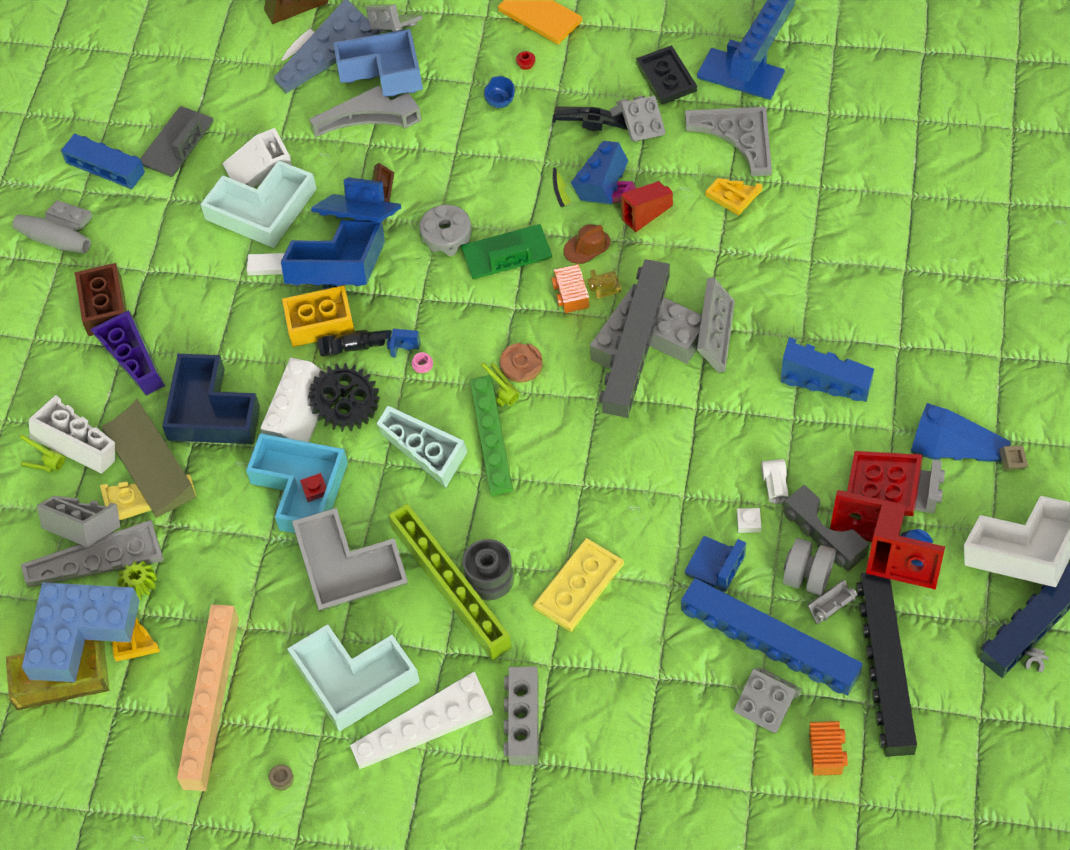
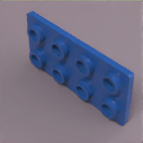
M730 39L727 44V52L715 48L710 49L697 73L698 79L768 100L772 99L785 73V69L767 64V53L751 80L745 82L729 77L732 56L741 42Z
M347 177L344 179L345 196L332 194L311 207L312 212H317L320 215L330 214L336 215L337 218L350 217L356 221L370 220L372 223H381L384 219L400 210L401 204L384 201L383 182Z

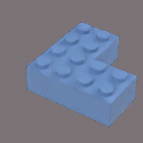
M411 29L333 42L341 83H351L355 80L372 79L380 76L383 96H396L401 93H414L418 90H423Z
M42 582L22 665L29 680L76 682L85 640L131 642L140 601L134 588Z

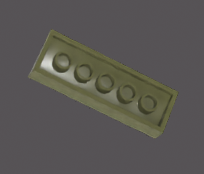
M138 399L115 419L101 426L105 435L115 442V452L156 518L196 498L192 484Z

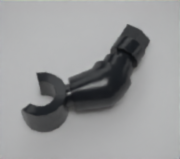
M357 330L341 335V338L338 334L319 337V353L321 356L343 353L342 349L345 352L368 350L369 347L383 346L385 339L391 337L392 331L368 332L367 330Z

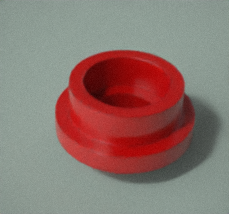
M529 51L520 52L516 56V63L523 70L531 69L536 62L535 55Z

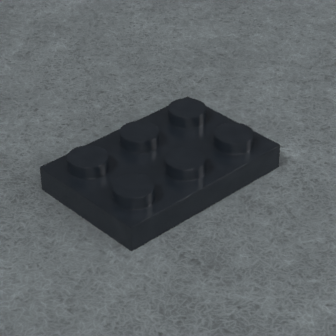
M672 45L636 58L637 66L660 104L697 92L695 81Z

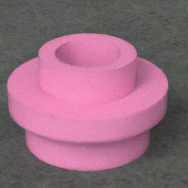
M418 353L412 359V368L417 373H426L433 367V359L427 353Z

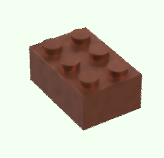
M116 263L75 272L82 323L88 336H93L94 334L90 329L127 311L122 277Z

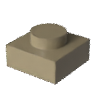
M1023 445L1003 446L999 449L1004 471L1024 470L1028 467Z

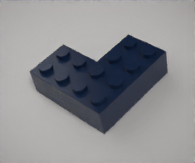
M177 354L162 426L168 441L254 444L260 411L256 393L220 392L225 371L220 355Z

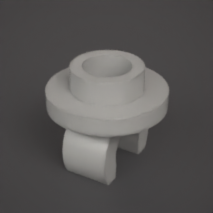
M1031 648L1030 652L1025 651L1024 655L1030 656L1026 659L1024 667L1030 669L1031 663L1036 661L1038 663L1037 672H1042L1044 670L1043 660H1048L1049 657L1044 655V650Z

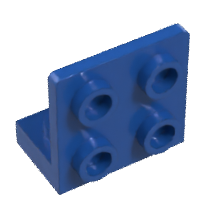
M704 536L685 569V575L726 592L746 556V542L737 539L734 546H727Z

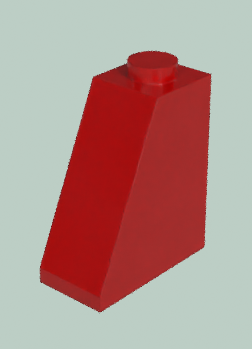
M660 181L624 192L621 194L622 221L634 232L639 231L673 206L672 190L668 186H664Z

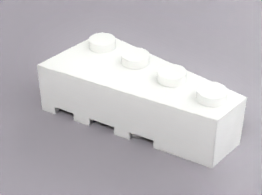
M57 395L29 419L30 439L101 474L115 462V442L98 428L91 427L88 424V420L83 416L80 418L76 415L74 409L69 405L65 406Z

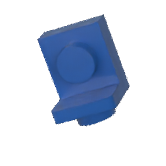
M393 329L392 336L387 339V349H390L391 357L396 358L398 348L419 350L421 343L419 332Z

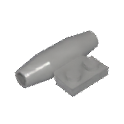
M57 200L45 212V218L18 214L13 220V229L33 241L62 251L81 254L87 253L90 248V239L77 232V230H82L92 219L91 211Z

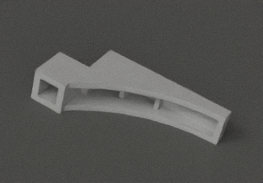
M380 86L309 119L311 130L315 137L354 125L388 124L402 126L405 129L422 121L420 108L408 92L390 101L387 96H383Z

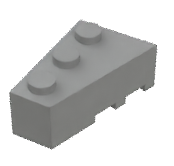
M52 496L37 505L42 529L85 547L94 545L95 542L121 527L117 504L110 503L109 506L98 505V501L91 500L90 504L79 503L77 498Z

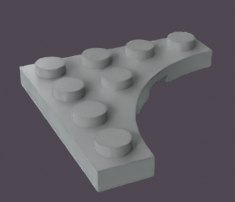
M766 107L685 111L686 131L712 134L731 143L746 159L751 176L772 175Z

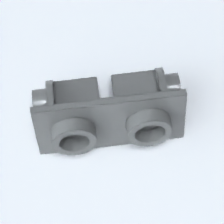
M842 580L808 604L816 624L818 625L823 620H828L830 615L850 601L853 602L857 592L853 588L849 589L845 580Z

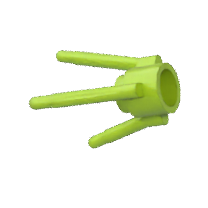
M482 363L481 366L500 385L497 390L499 395L496 397L497 403L502 407L505 404L508 406L513 405L519 398L520 393L513 387L495 363H492L491 366L498 376L485 363Z
M22 434L19 436L22 440L44 453L42 456L44 465L22 461V466L45 470L49 473L53 470L59 471L65 463V456L47 446H45L47 448L45 449Z

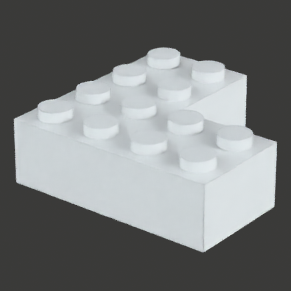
M1040 496L1025 525L980 515L964 544L965 566L1056 587L1070 560V502Z

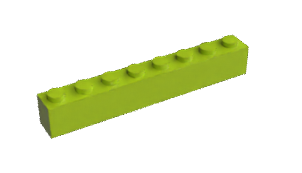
M408 503L389 514L392 530L492 661L511 649V639L508 632Z

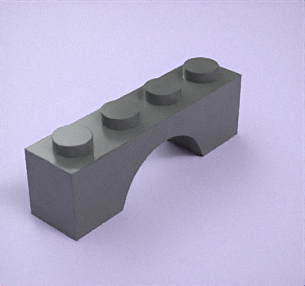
M803 485L784 501V514L786 518L791 522L794 521L804 535L810 536L816 541L818 547L823 545L836 549L834 562L849 571L868 555L869 543L853 529L839 532L825 527L817 516L820 498Z

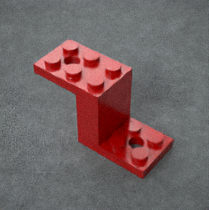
M837 490L830 529L839 532L853 529L864 540L872 542L866 574L936 590L946 546L900 536L906 505ZM858 513L862 518L854 519L850 514ZM915 559L920 560L923 565L915 566L911 561Z

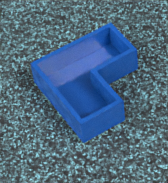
M341 220L332 241L291 240L281 260L284 284H313L316 286L322 284H333L335 286L343 284L367 285L385 243L382 222Z

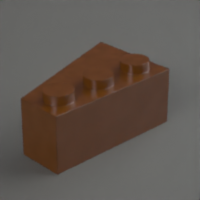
M265 0L264 11L271 23L275 24L328 3V0Z

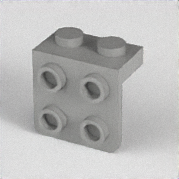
M396 4L366 6L371 30H379L380 32L389 30L392 32L401 31L403 26L417 25V21L423 19L422 15H398Z
M644 95L638 96L631 101L623 99L616 102L617 105L610 109L612 117L624 115L629 136L633 142L665 134V128L655 96L646 98Z
M933 460L931 471L921 470L915 511L935 513L936 503H941L943 490L939 489V483L943 484L945 470H941L942 461Z

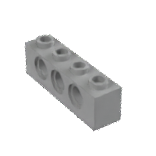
M537 666L509 667V676H504V688L509 690V697L504 698V712H508V720H504V734H508V742H504V757H508L510 765H539ZM519 691L526 692L524 696L516 695ZM519 713L527 714L524 718L516 717ZM519 735H525L527 737L522 741H518L515 739Z

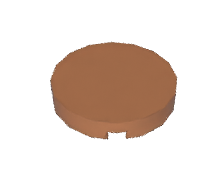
M515 343L508 346L501 354L500 369L505 377L511 381L528 382L540 374L543 367L542 355L538 348L532 344L521 345V343Z

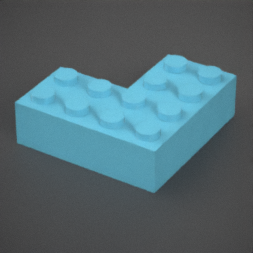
M260 433L246 472L250 483L253 485L284 490L275 519L280 531L295 533L292 521L333 508L348 461L345 450L341 448ZM321 473L327 487L324 496L307 502L300 480Z

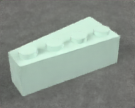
M387 406L377 422L382 436L445 488L468 452L463 440L390 406Z

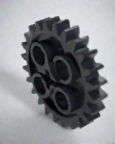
M345 363L343 368L340 369L339 365L335 364L334 370L327 366L326 373L321 370L319 377H314V384L310 385L311 391L308 395V398L311 399L309 406L314 407L312 414L319 413L318 421L325 419V427L331 423L332 430L340 426L341 432H343L345 426H348L349 430L352 431L354 425L360 429L362 422L368 424L369 418L374 417V411L378 409L376 403H379L380 397L376 396L379 389L374 388L375 381L369 382L370 374L362 375L364 369L357 372L355 371L356 365L348 369L347 363ZM346 381L349 383V385L344 386L340 384V382ZM324 394H331L334 398L328 399L324 397ZM361 396L364 400L358 401L355 397ZM345 409L348 411V413L342 414L339 412V410Z

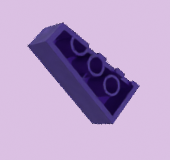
M129 310L90 329L99 343L145 395L165 386L140 328Z

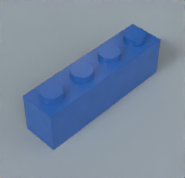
M73 134L61 150L67 164L129 189H133L145 173L142 161L137 156H130L119 149L107 147L105 144L92 141L86 136Z

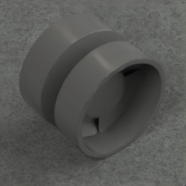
M493 539L479 540L467 548L463 556L465 578L482 600H496L506 595L514 582L511 554L508 548L503 543Z

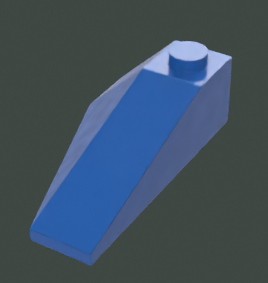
M926 403L911 453L934 460H940L943 457L954 458V460L971 458L976 461L1002 462L999 449L1003 446H1010L1011 441L948 409Z

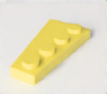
M188 474L186 476L192 484L193 490L195 492L192 478L190 474ZM121 482L118 483V486L100 485L105 506H109L110 503L117 504L119 520L151 511L136 484Z

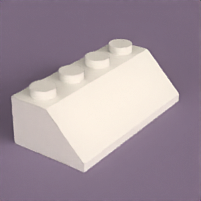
M290 357L260 428L262 434L310 442L318 423L317 417L319 413L312 414L314 407L309 406L311 399L308 398V395L311 391L310 385L314 384V377H319V372L322 369L312 362Z

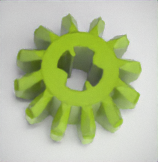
M133 560L131 566L125 564V570L119 571L120 578L117 579L119 587L134 588L140 600L143 594L150 596V589H156L154 582L157 581V576L154 573L153 567L147 566L144 561L137 564Z

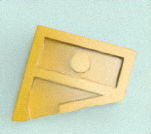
M717 178L705 191V196L739 216L759 195L763 185L756 183V186L744 185V181H729L728 179Z
M137 618L131 642L112 641L113 655L116 662L160 652L157 643L154 642Z

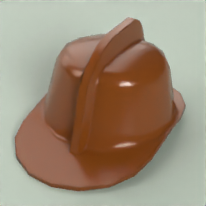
M584 225L580 228L578 234L565 244L564 256L571 263H586L609 248L610 237L603 231L601 225Z

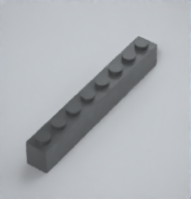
M644 259L643 266L638 268L636 277L638 283L633 284L631 292L633 299L632 302L628 301L626 308L628 316L627 319L622 320L621 324L622 336L617 337L615 345L617 352L616 355L612 354L610 367L612 369L610 373H606L604 382L606 388L605 391H601L599 396V404H602V413L629 418L670 278V264Z

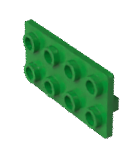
M541 224L461 246L472 279L552 258V253Z

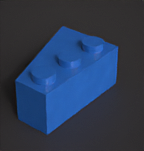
M603 141L571 181L581 201L612 204V194L618 189L617 181L619 178H622L628 163V159L619 142Z

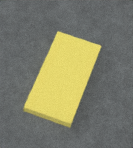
M586 538L533 604V609L572 632L624 565V560Z

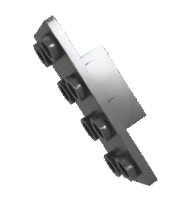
M180 106L140 158L142 165L173 177L214 122L213 118Z

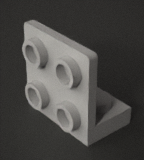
M761 667L754 668L734 712L776 733L792 700L799 696L802 688Z

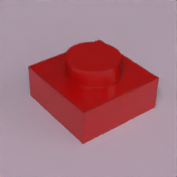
M321 473L300 480L307 502L324 496L327 487Z

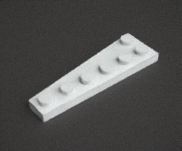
M473 672L350 746L359 769H362L493 715V712L476 673Z

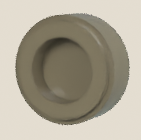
M277 765L271 769L269 781L274 789L286 790L293 784L294 775L288 766Z

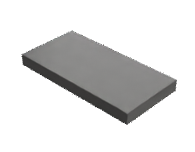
M712 277L707 279L697 350L720 373L726 370L735 300Z

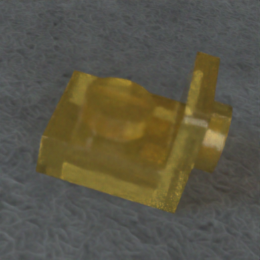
M595 270L590 271V279H588L589 289L595 292L597 298L621 292V286L615 271L596 275Z

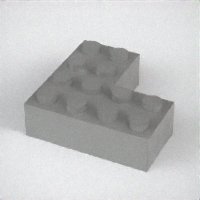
M632 287L590 344L591 360L609 369H612L610 367L612 354L616 355L617 349H615L617 337L622 336V320L627 319L628 316L626 314L628 301L632 302L633 299L631 297ZM663 298L649 347L688 364L697 351L702 315L667 298Z
M337 508L292 521L319 612L408 585L395 538L350 552Z

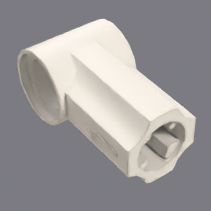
M785 460L761 461L763 481H766L769 502L782 504L789 497L786 484Z

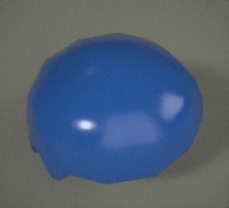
M504 76L491 78L484 89L485 101L490 106L498 109L507 107L512 102L515 94L513 82Z

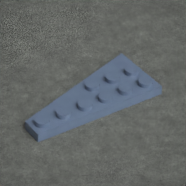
M344 0L274 76V81L287 94L337 63L333 42L378 35L380 31L371 30L369 20L349 0Z

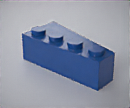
M789 337L782 360L781 383L807 388L811 391L829 393L832 396H843L854 401L867 402L873 381L874 368L850 359L842 361L836 354L827 352V354L820 353L814 350L815 346L806 344L805 347L796 344V339Z

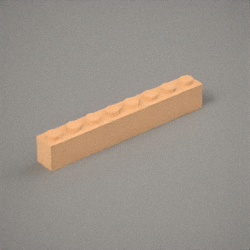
M211 605L177 780L183 790H207L239 621L234 606Z

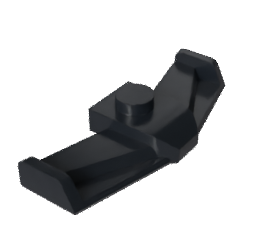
M555 106L552 123H556V120L583 121L582 128H586L589 131H602L603 124L628 130L624 115L612 117L609 110L598 107Z

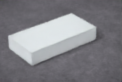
M285 253L248 254V276L283 274L281 260Z

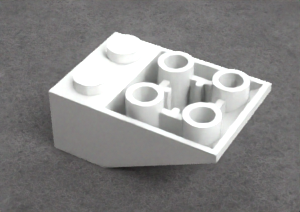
M275 128L254 136L222 163L230 179L250 187L261 184L278 160L292 165L290 155Z

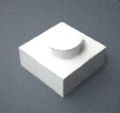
M760 508L737 509L738 533L761 532Z

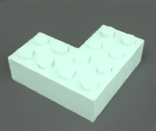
M278 160L257 189L222 175L200 205L205 220L275 248L317 188L312 173Z
M327 624L288 648L292 662L339 732L420 682L417 669L393 635L351 659Z

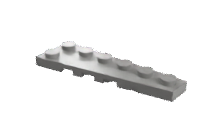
M150 520L111 533L95 542L92 546L85 547L79 544L23 563L21 568L27 587L42 585V582L53 583L125 569V564L131 566L133 560L137 564L142 561L146 562V564L162 562L164 558L154 525Z

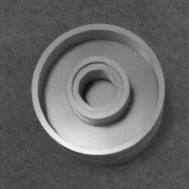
M796 538L785 561L783 585L799 589L804 578H808L807 592L821 596L825 591L831 574L836 549L820 545L815 556H812V542Z

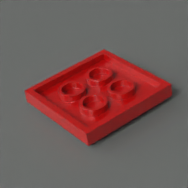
M854 451L847 492L906 505L904 516H914L923 456L919 454Z

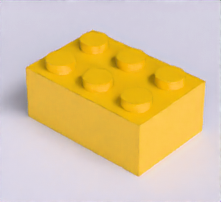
M345 285L282 299L292 347L318 342L319 337L338 334L341 337V335L355 331Z

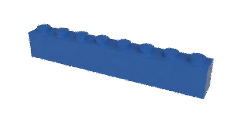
M795 0L766 1L732 56L730 78L745 82L751 80L795 6Z
M696 578L681 599V611L686 616L703 621L709 628H717L724 632L727 637L738 639L744 642L750 649L759 650L774 661L779 660L787 664L791 670L800 671L808 675L814 682H822L828 685L831 690L838 694L843 693L848 696L861 674L862 662Z

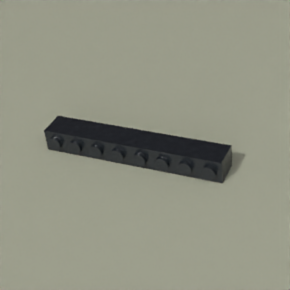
M861 573L860 582H856L857 596H861L862 603H859L860 617L865 619V624L862 625L863 638L868 639L869 646L865 647L866 658L871 660L872 667H869V679L875 685V689H872V699L874 704H878L875 718L877 726H881L882 734H879L880 748H884L885 757L915 755L917 741L891 580Z

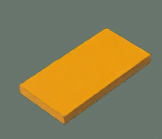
M504 0L498 5L499 12L558 45L582 22V16L553 0Z

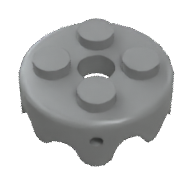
M446 204L433 207L423 215L419 225L422 243H426L432 252L442 251L448 256L455 255L460 245L469 243L472 233L468 214L460 207ZM444 224L450 225L449 228H440Z

